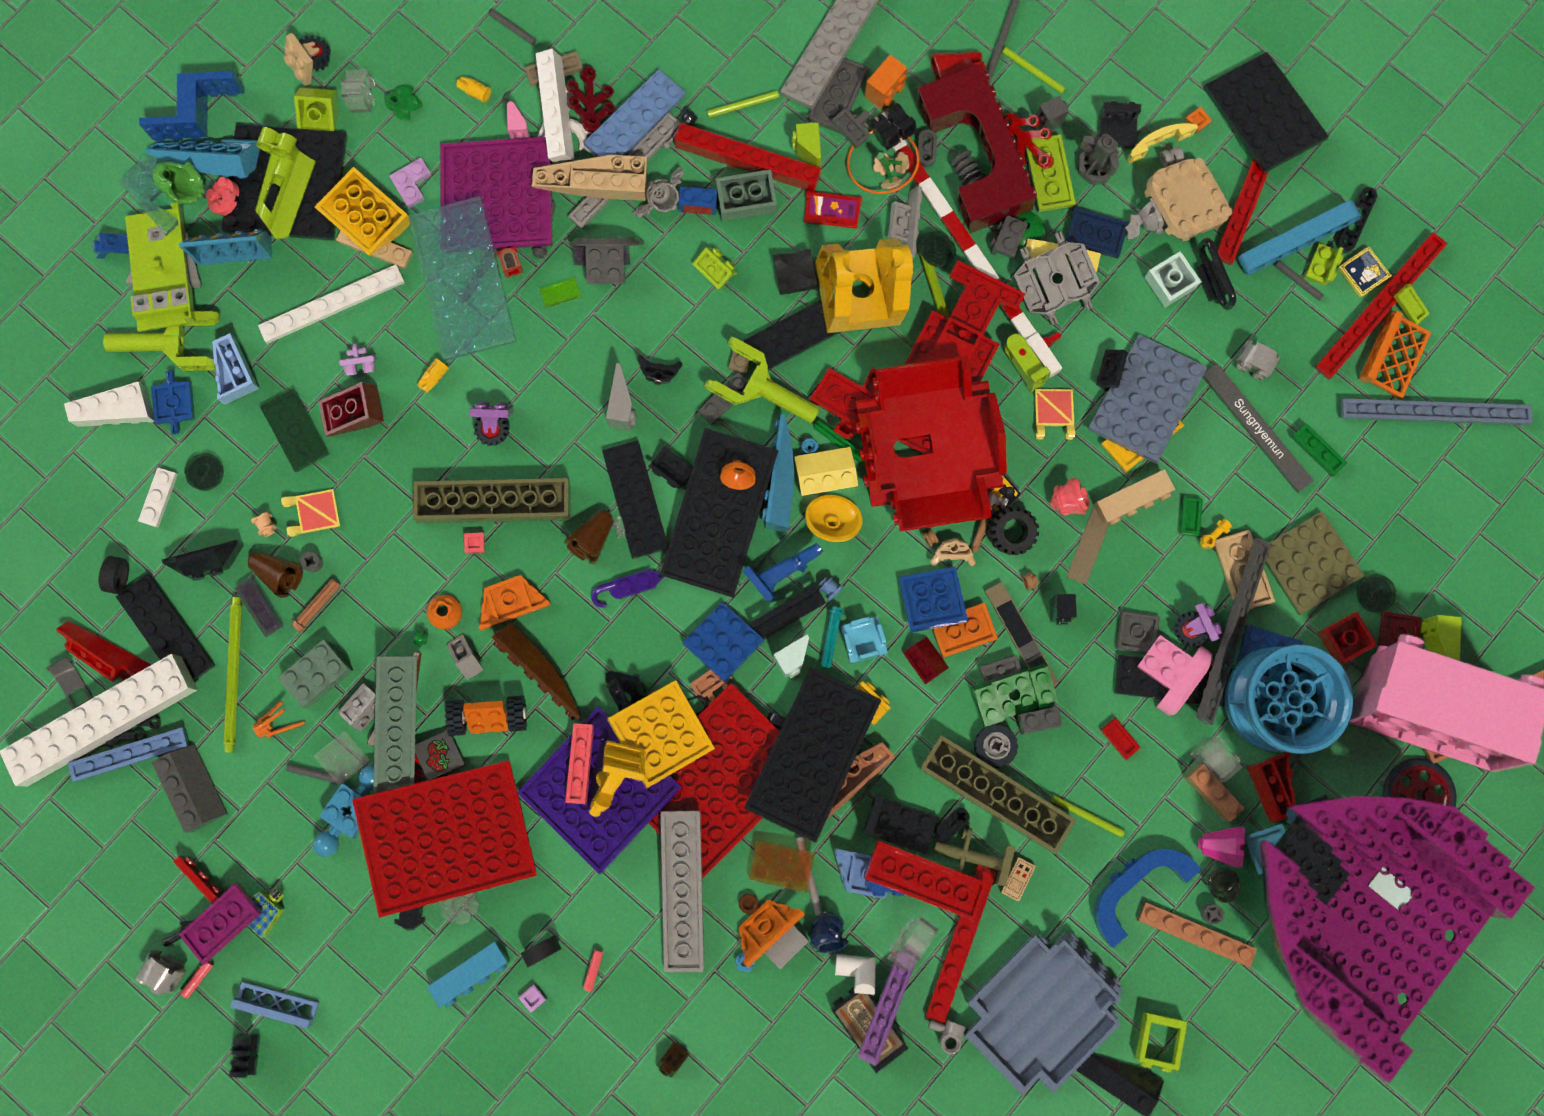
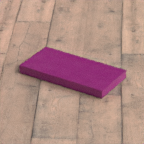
M236 882L179 935L201 964L205 965L263 912L241 884Z

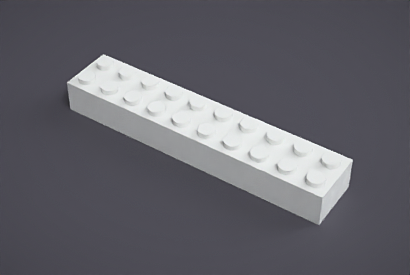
M170 654L0 751V754L15 786L28 787L198 689L182 657Z

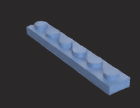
M181 727L68 763L72 782H78L187 747L189 743L185 728Z

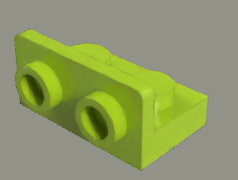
M1319 243L1304 278L1322 286H1326L1330 281L1333 282L1337 275L1335 269L1337 265H1340L1344 257L1342 255L1344 248L1339 247L1336 250Z
M706 247L693 262V265L718 290L722 289L728 280L738 273L735 269L736 266L730 260H725L722 257V252L716 247Z

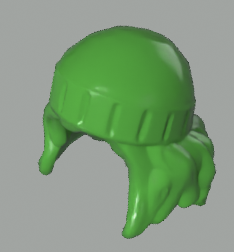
M189 161L185 165L161 162L153 170L155 185L167 195L169 200L175 201L178 204L191 205L196 203L205 192V185L201 176Z

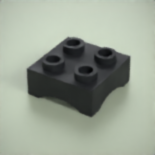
M811 249L773 256L780 295L817 289Z

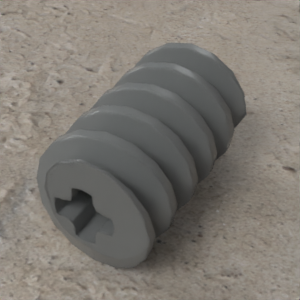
M971 150L961 153L952 161V166L955 168L956 174H959L958 178L962 181V186L985 178L984 176L978 177L981 169L975 170L978 167V163L972 164L975 157H968L972 153Z

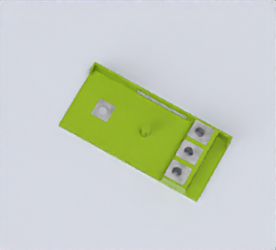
M178 203L170 204L173 209L125 216L134 296H130L132 316L137 321L138 332L196 323L186 253L179 247V243L186 240L183 209ZM159 232L158 237H153V234Z

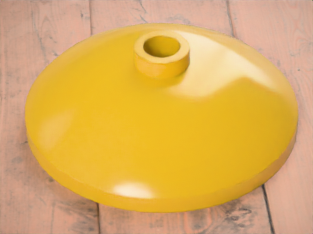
M824 495L810 502L806 509L805 521L810 531L817 537L830 542H844L852 539L859 533L862 526V515L858 507L850 500L837 495Z

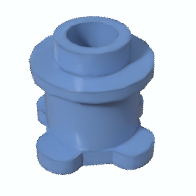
M826 577L819 584L821 586L819 591H823L829 597L827 599L829 602L843 589L842 585L839 586L832 580L833 577L830 579Z

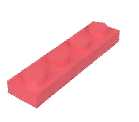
M573 724L565 803L587 804L594 725Z

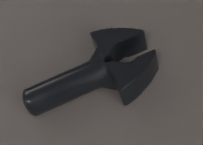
M193 921L179 922L181 925L180 931L163 939V946L167 947L182 939L179 934Z

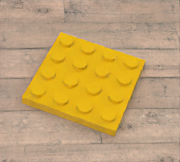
M676 680L607 719L621 744L645 750V770L642 780L645 788L652 786L715 749Z

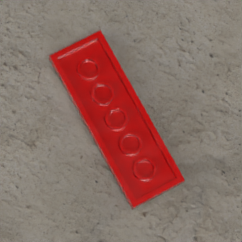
M881 841L876 842L864 879L972 921L976 919L987 883Z

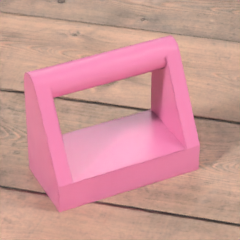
M511 101L508 102L507 126L510 138H531L525 119L515 104Z

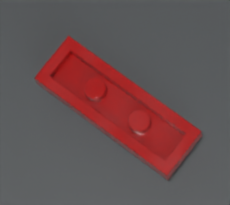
M178 856L173 861L212 904L222 895V890L216 884L212 885L208 880L209 876L203 870L199 871L195 867L196 863L190 856Z

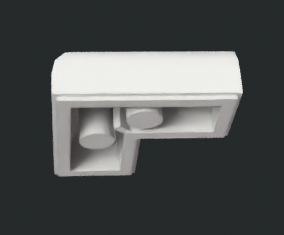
M837 954L835 975L855 977L854 993L875 994L876 959L874 957Z

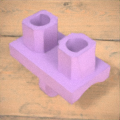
M355 343L352 350H347V356L354 355V358L339 360L340 366L344 367L346 376L358 374L356 368L358 363H362L364 373L374 372L375 360H377L376 354L361 356L360 354L367 353L366 348H359L358 344Z

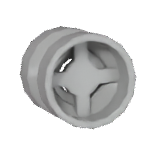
M1179 146L1172 148L1171 151H1161L1159 154L1160 163L1163 168L1184 161V154Z

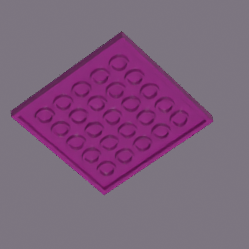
M546 137L440 144L441 251L443 253L494 250L513 246L515 248L553 246L552 191L532 187L533 168L552 165V161L548 159Z

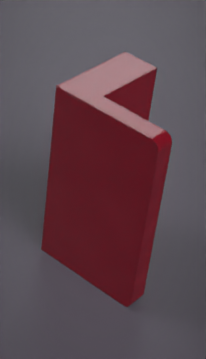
M928 637L920 640L903 653L925 685L949 668Z

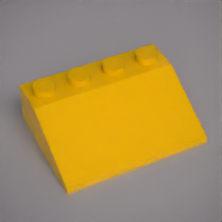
M355 167L315 206L320 213L369 256L400 236L412 223L409 216Z

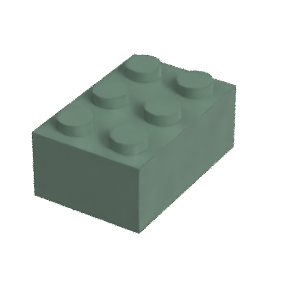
M771 170L716 178L722 221L777 213V201Z
M323 639L282 673L278 679L300 706L308 709L352 673L353 670L331 643Z

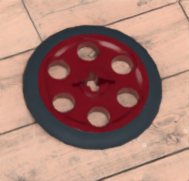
M1414 758L1400 762L1392 768L1386 777L1383 797L1397 798L1401 794L1405 798L1456 807L1457 795L1452 778L1444 768L1437 763L1432 764L1428 759ZM1422 771L1428 773L1429 778L1426 782L1420 780L1419 774ZM1404 775L1410 779V784L1407 787L1401 784V778ZM1436 785H1440L1443 789V793L1440 796L1434 793ZM1423 791V799H1417L1418 794L1416 792Z

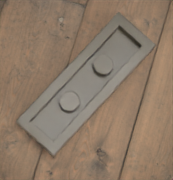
M577 51L561 56L564 77L583 70ZM537 64L525 67L531 87L539 85Z

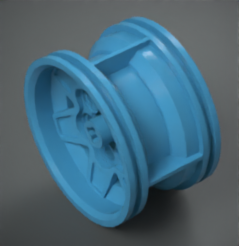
M1290 645L1258 649L1243 657L1235 665L1228 677L1224 693V703L1227 717L1233 729L1248 744L1264 751L1306 754L1317 752L1330 746L1342 735L1351 718L1353 693L1346 672L1331 655L1312 646ZM1291 664L1298 666L1304 671L1296 674L1292 670ZM1268 670V677L1263 676V674ZM1285 675H1287L1289 679L1287 684H1285L1284 682ZM1302 684L1306 687L1304 693L1301 691ZM1269 686H1272L1273 693L1271 695L1268 692ZM1315 691H1317L1318 697L1317 705L1313 700L1310 699V697L1314 695ZM1304 704H1306L1307 711L1305 713L1302 709ZM1271 705L1274 707L1273 715L1270 713ZM1289 714L1292 718L1290 723L1287 722V716ZM1271 723L1273 731L1270 730L1266 725ZM1301 723L1308 725L1305 729L1296 733L1297 727Z

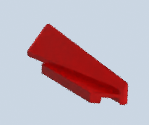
M69 621L56 629L57 633L65 637L67 642L64 646L68 652L112 682L117 680L118 677L124 681L151 666L145 660Z

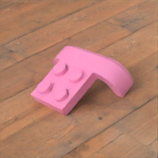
M1160 635L1137 666L1169 689L1156 708L1167 716L1175 715L1213 664L1214 656L1212 652L1200 645L1195 655L1191 657Z

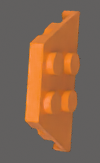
M521 575L484 588L479 630L483 631L551 606V604Z
M767 900L739 926V933L742 938L741 948L744 950L745 956L743 963L749 968L805 915L804 912L799 908L793 909L788 905L777 904L774 901Z

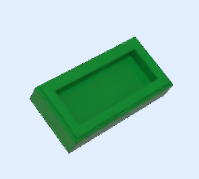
M1182 497L1179 535L1200 536L1203 498Z

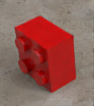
M1357 611L1346 615L1317 632L1329 654L1340 665L1377 646Z

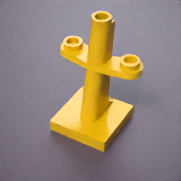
M606 741L603 771L596 775L599 789L590 804L589 813L592 816L598 817L601 812L610 807L614 793L625 777L643 780L645 770L644 749Z

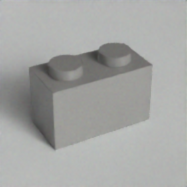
M793 925L765 954L781 969L809 941Z

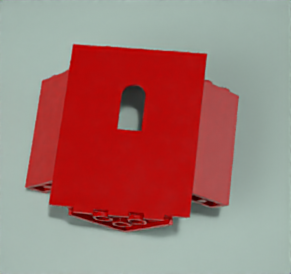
M968 355L875 369L876 378H873L874 389H878V391L874 392L875 398L856 401L859 422H855L857 434L861 433L863 449L859 450L861 461L865 460L867 476H864L865 487H869L871 506L891 504L892 511H896V513H893L894 524L899 526V532L991 518V504L987 489L1003 487L1002 474H1007L1006 433L996 394H990L988 380L972 383ZM930 434L933 453L911 457H899L895 453L894 445L899 439Z

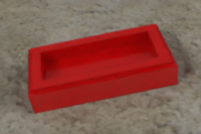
M1117 718L1112 719L1100 730L1124 760L1130 758L1141 748Z

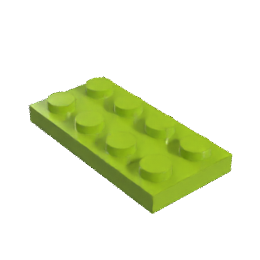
M1061 134L1054 135L1048 140L1042 138L1031 139L1043 153H1048L1054 157V165L1050 169L1041 168L1038 165V158L1025 145L1032 184L1037 192L1035 199L1038 212L1074 207L1076 202ZM1044 157L1042 160L1043 164L1047 161L1046 157Z

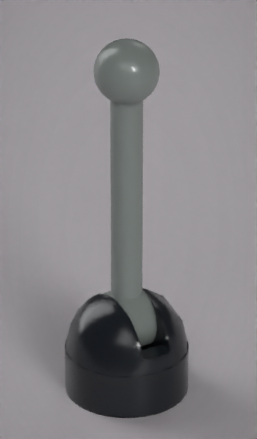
M686 109L682 115L683 124L689 126L698 119L689 109ZM677 131L673 134L669 141L664 143L663 146L665 149H669L671 147V143L675 139Z

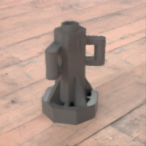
M1103 134L1101 137L1085 136L1080 145V148L1084 151L1077 159L1078 175L1089 184H1105L1115 174L1119 166L1116 150L1118 142L1109 134ZM1093 171L1096 172V176H1093L1091 173Z

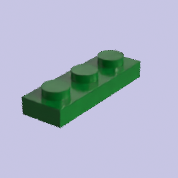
M1307 423L1291 437L1332 477L1347 464Z

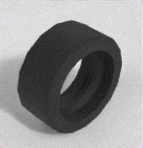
M114 556L106 557L99 572L98 582L101 591L120 594L124 590L129 576V565L126 559Z
M555 935L525 950L521 955L527 967H530L561 950V946Z

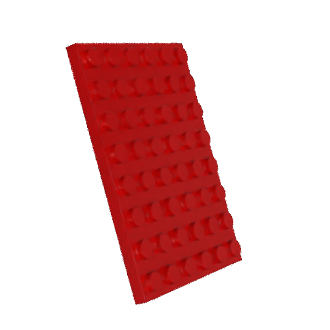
M732 683L697 717L715 749L671 774L682 788L661 810H701L702 878L763 819L744 810V807L780 733ZM661 811L649 823L660 836Z
M510 761L352 799L379 918L537 876Z

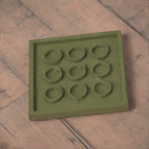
M1323 511L1268 543L1271 545L1265 564L1298 615L1303 614L1365 576Z

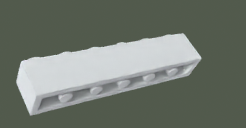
M553 49L536 53L548 159L555 164L575 160L562 57Z

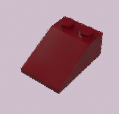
M361 382L319 401L326 437L369 428L384 421L377 386Z

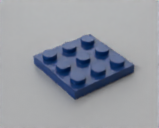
M956 566L899 577L910 633L968 622Z
M722 602L682 644L725 683L764 643V639Z
M1246 625L1236 664L1243 657L1258 649L1303 645V641ZM1291 664L1292 670L1296 673L1297 666ZM1268 670L1263 674V676L1268 677ZM1285 675L1284 682L1285 684H1287L1289 679L1288 676ZM1272 686L1268 687V692L1273 693Z

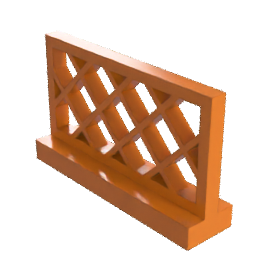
M1396 310L1387 314L1359 380L1364 383L1369 382L1402 399L1431 332L1402 317L1403 313ZM1400 322L1406 326L1407 333H1400ZM1414 332L1424 335L1421 342H1416ZM1409 334L1412 345L1405 347L1402 336ZM1397 338L1401 349L1394 351L1391 343L1393 339ZM1413 347L1415 352L1413 359H1409L1406 349ZM1402 351L1405 360L1401 363H1398L1395 353ZM1387 355L1391 356L1393 365L1386 367L1384 361ZM1406 363L1408 373L1402 376L1399 365ZM1394 367L1398 378L1391 380L1387 369ZM1383 371L1386 379L1384 383L1376 380L1378 373ZM1399 380L1401 385L1399 392L1394 389L1393 381Z

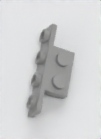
M920 186L909 191L908 205L896 201L891 205L888 239L897 238L901 243L907 244L911 250L912 258L915 257L917 252L916 239L919 234L918 221L921 215L920 203L923 197L922 187Z

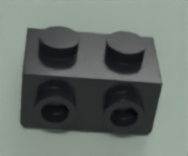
M665 445L656 459L649 464V467L655 475L666 479L668 485L679 489L690 478L693 465Z

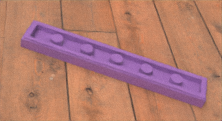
M901 948L898 950L857 1055L858 1058L875 1066L877 1065L918 956Z

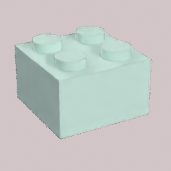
M1181 251L1150 269L1144 277L1165 308L1195 290L1201 283V280Z
M1382 867V871L1387 873L1388 871ZM1378 872L1368 886L1399 910L1400 906L1406 905L1411 899L1412 890L1407 886L1405 888H1398L1395 884L1396 877L1391 873L1389 875H1382ZM1398 880V884L1403 886L1404 884Z

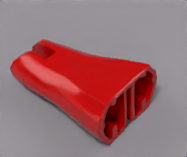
M978 51L932 53L931 67L934 75L936 74L935 81L978 64L982 65L983 70L986 69L985 63L981 61L983 59L982 53Z

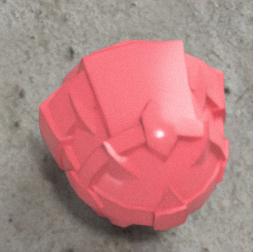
M1070 478L1066 485L1055 486L1050 500L1054 510L1059 511L1060 514L1065 516L1069 514L1086 515V510L1089 509L1090 503L1086 488L1080 487V479Z

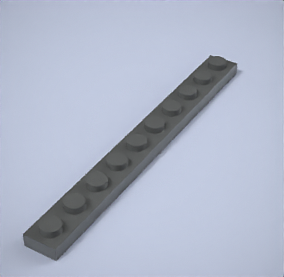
M1255 538L1251 546L1250 555L1245 564L1242 579L1239 582L1238 592L1233 600V607L1230 616L1227 618V625L1221 637V643L1215 655L1212 670L1209 673L1208 683L1203 691L1201 704L1197 709L1196 718L1208 725H1213L1271 545L1262 538Z

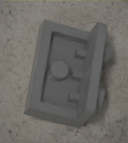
M1008 215L1005 221L1001 220L997 229L1000 234L998 238H993L990 246L993 248L991 254L995 255L997 252L1014 259L1028 223Z

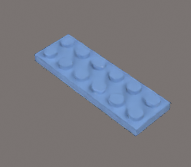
M658 69L584 142V146L596 157L605 155L625 156L686 96V92Z

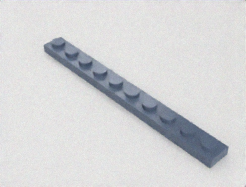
M1342 399L1341 419L1532 424V405Z

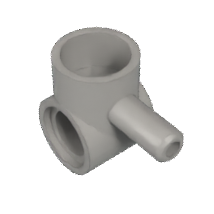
M933 1020L929 1022V1028L943 1033L940 1036L939 1044L944 1052L956 1054L961 1048V1041L966 1027L951 1020H947L946 1026ZM948 1038L955 1039V1045L952 1048L945 1046V1041Z

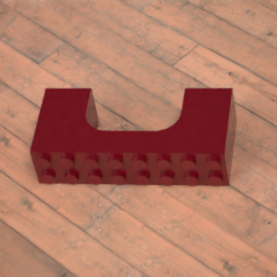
M981 64L918 87V104L928 129L936 133L958 124L973 127L980 137L991 164L992 172L987 177L958 188L957 201L970 234L1000 223L1001 220L1005 221L1007 215L1015 217L1033 210L1037 196L1035 187L1029 183V172L1023 168L1022 155L1016 151V140L1013 135L1010 136L1008 131L1010 129L1007 119H1003L1001 114L1003 113L1001 103L996 102L995 88L993 85L990 86L988 82L990 79L987 69L983 70Z

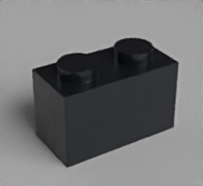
M1056 594L1050 599L1051 622H1056V625H1068L1077 617L1076 594Z

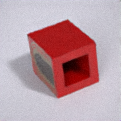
M515 246L503 247L500 251H497L506 278L524 273Z

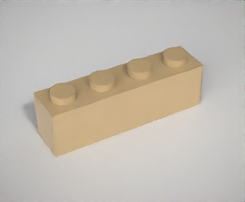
M1164 469L1097 501L1094 507L1103 525L1110 523L1112 526L1120 522V517L1127 515V517L1133 516L1138 513L1137 509L1141 507L1147 509L1155 505L1154 501L1158 499L1164 501L1170 498V493L1175 488Z

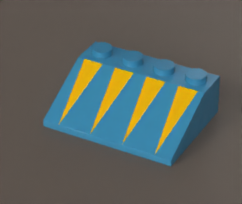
M261 229L248 233L244 231H237L235 234L217 233L214 236L201 234L179 243V247L197 265L272 259L271 236L267 231Z

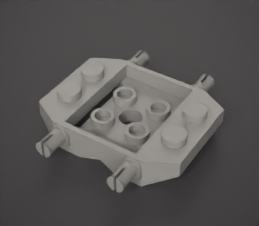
M1062 231L1054 234L1059 247L1035 258L1030 256L1027 247L1020 249L1024 263L1014 274L1019 290L1026 293L1023 299L1029 313L1046 314L1051 326L1059 323L1055 310L1081 299L1086 311L1094 308L1089 297H1091L1090 295L1100 283L1085 245L1065 241ZM1065 254H1067V257H1068V259H1069V261H1070V264H1071V266H1072V268H1073V271H1074V273H1075V276H1076V278H1077V280H1078V283H1079L1081 289H1079V287H1078V284H1077V282H1076V280H1075V277H1074V275H1073V272H1072V270H1071V268H1070V265H1069V263H1068V261H1067V258H1066ZM1033 268H1035L1038 274V277L1044 288L1049 303H1046V300L1043 296V293L1032 270ZM1055 273L1062 275L1063 279L1060 284H1055L1052 281V276Z

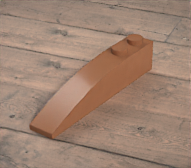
M883 742L855 757L827 820L895 758L894 754Z

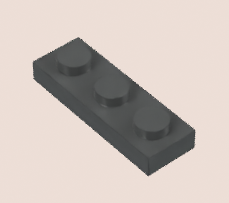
M738 372L725 386L743 395L742 392L748 381ZM715 394L698 410V413L710 425H713L734 404Z

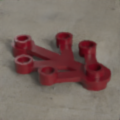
M585 67L580 74V78L585 83L586 96L578 89V83L575 80H570L566 89L574 96L569 98L567 106L582 118L584 130L592 133L600 127V121L604 117L613 113L615 106L611 102H606L602 110L595 114L594 108L604 100L610 99L614 94V89L611 86H605L602 93L594 98L593 81L596 78V72L592 67ZM579 101L587 108V113L579 106Z

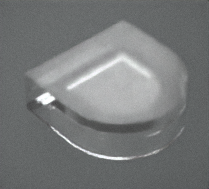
M621 516L614 517V528L617 537H625V528Z

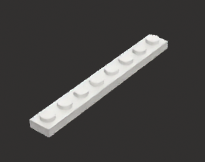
M395 264L258 325L264 341L268 344L405 282L398 266Z

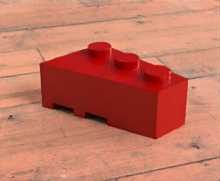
M1289 752L1280 753L1247 766L1269 822L1288 818L1286 816V809L1296 805L1295 792L1292 789L1291 776H1293V773L1290 770L1289 758H1291V754Z

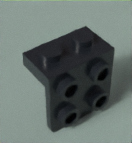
M1104 102L1100 110V137L1103 134H1109L1118 142V147L1134 148L1137 145V118L1141 113V104H1136L1135 102Z

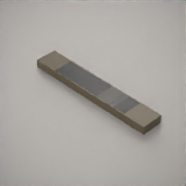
M1000 582L985 590L984 592L1026 667L1031 668L1046 664L1049 667L1053 685L1058 684V680L1004 584Z

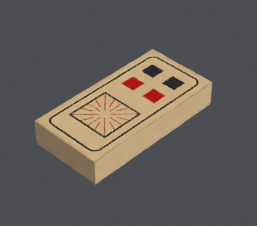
M1017 857L1009 873L1006 887L1003 886L1000 893L1019 902L1036 866Z

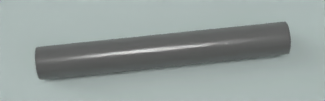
M490 10V17L532 46L536 43L537 39L495 10Z
M1280 260L1275 265L1276 268L1317 300L1324 296V294Z
M288 764L286 767L288 772L340 785L345 783V777L293 764Z

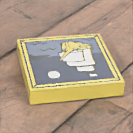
M1367 247L1337 268L1359 298L1391 277L1370 247Z

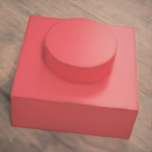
M484 533L464 534L466 554L485 553Z

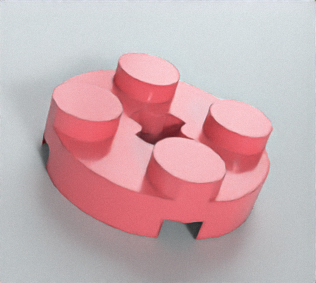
M220 177L212 189L207 190L206 198L208 199V206L211 212L225 216L233 211L237 204L234 200L236 195L239 196L237 183L225 177Z

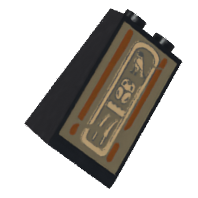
M852 987L848 991L849 995L843 999L841 996L832 1003L833 1007L831 1010L860 1050L877 1004L870 994L854 993V987ZM891 1026L877 1065L869 1063L875 1073H878L909 1049L893 1026Z

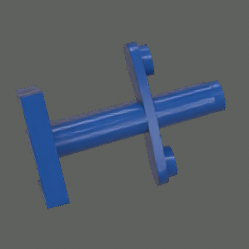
M815 543L760 573L752 566H747L743 572L767 601H773L778 597L774 592V587L778 582L796 570L805 572V569L808 567L806 564L824 551Z

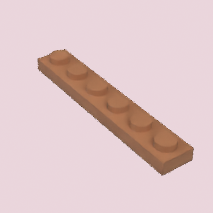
M1144 902L1137 920L1247 967H1251L1257 951L1254 947Z

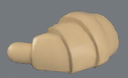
M957 538L943 541L930 560V564L933 566L944 559H964L971 566L976 564L968 543Z

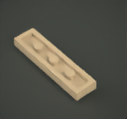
M340 230L336 239L338 243L365 253ZM389 242L371 256L392 265L396 264L398 267L406 270L413 252Z

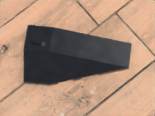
M1093 1054L1076 1070L1143 1116H1150L1159 1101L1164 1080L1145 1068Z

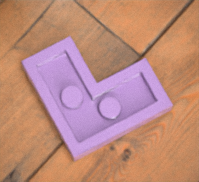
M422 158L389 175L408 208L425 200L416 185L431 176Z

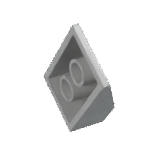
M616 363L606 420L611 428L631 431L632 425L636 426L637 422L636 410L633 408L621 365Z

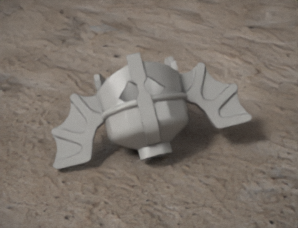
M678 167L671 174L670 182L664 179L650 181L646 188V198L649 203L640 205L632 214L635 217L641 218L644 214L649 215L653 208L661 212L675 210L679 201L678 190L675 186L682 182L681 177L685 174L682 171L683 169Z
M1150 198V203L1143 209L1137 208L1138 215H1130L1131 221L1125 227L1128 233L1127 240H1132L1139 237L1141 224H1143L1146 231H1154L1156 235L1166 232L1167 223L1153 198Z

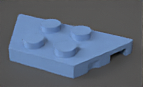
M834 849L846 892L883 899L887 897L889 892H885V896H873V892L867 891V880L864 879L871 855Z

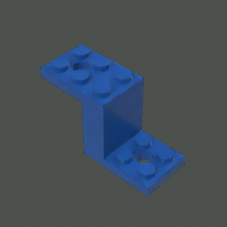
M233 71L177 74V116L139 118V125L154 141H164V139L179 141L183 138L199 140L201 137H208V96H237L238 94H244V86Z

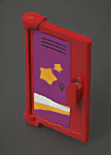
M807 190L804 223L857 229L859 210L863 201L862 196L855 197Z

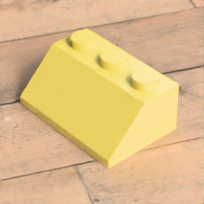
M851 447L794 456L799 490L802 496L858 486Z

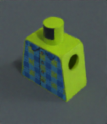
M277 887L270 894L260 891L252 897V900L263 913L248 927L260 938L269 935L284 911V908L278 902L285 894Z

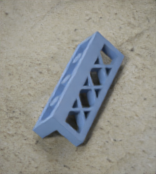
M242 982L238 996L232 1000L230 1007L309 1028L313 1026L320 1002ZM245 989H253L256 997L252 1000L243 999ZM267 993L271 994L275 1003L265 1005L261 997ZM290 999L294 1008L289 1011L284 1010L280 1002ZM304 1004L312 1005L310 1017L303 1015L299 1007Z

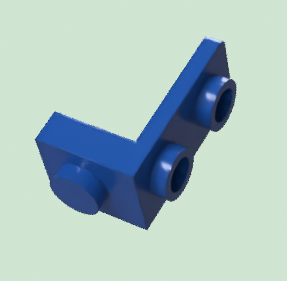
M99 233L96 240L93 241V252H96V258L105 259L108 253L129 254L127 235Z

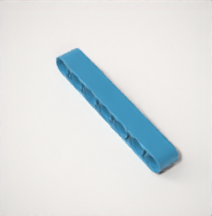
M1349 200L1243 253L1238 257V261L1247 275L1253 274L1355 223L1362 215L1354 202Z

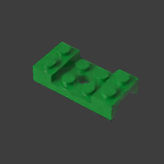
M1046 664L1034 666L971 687L981 713V722L985 727L1002 722L1004 718L1037 707L1041 709L1059 703L1049 667ZM1017 689L1019 692L1018 697L1010 699V691Z

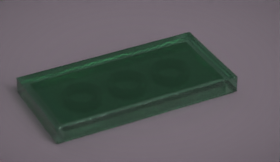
M291 389L260 406L295 472L329 455L295 389Z

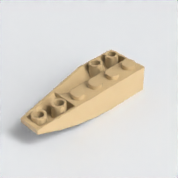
M605 155L533 168L532 187L586 197L646 201L647 157Z

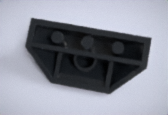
M236 539L161 560L164 565L183 576L193 579V581L204 579L206 575L217 576L223 574V571L230 569L243 548V542Z

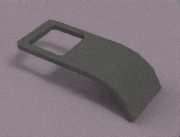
M66 657L46 668L58 681L73 709L77 707L74 705L69 694L78 688L83 687L89 698L87 701L93 699L77 669Z

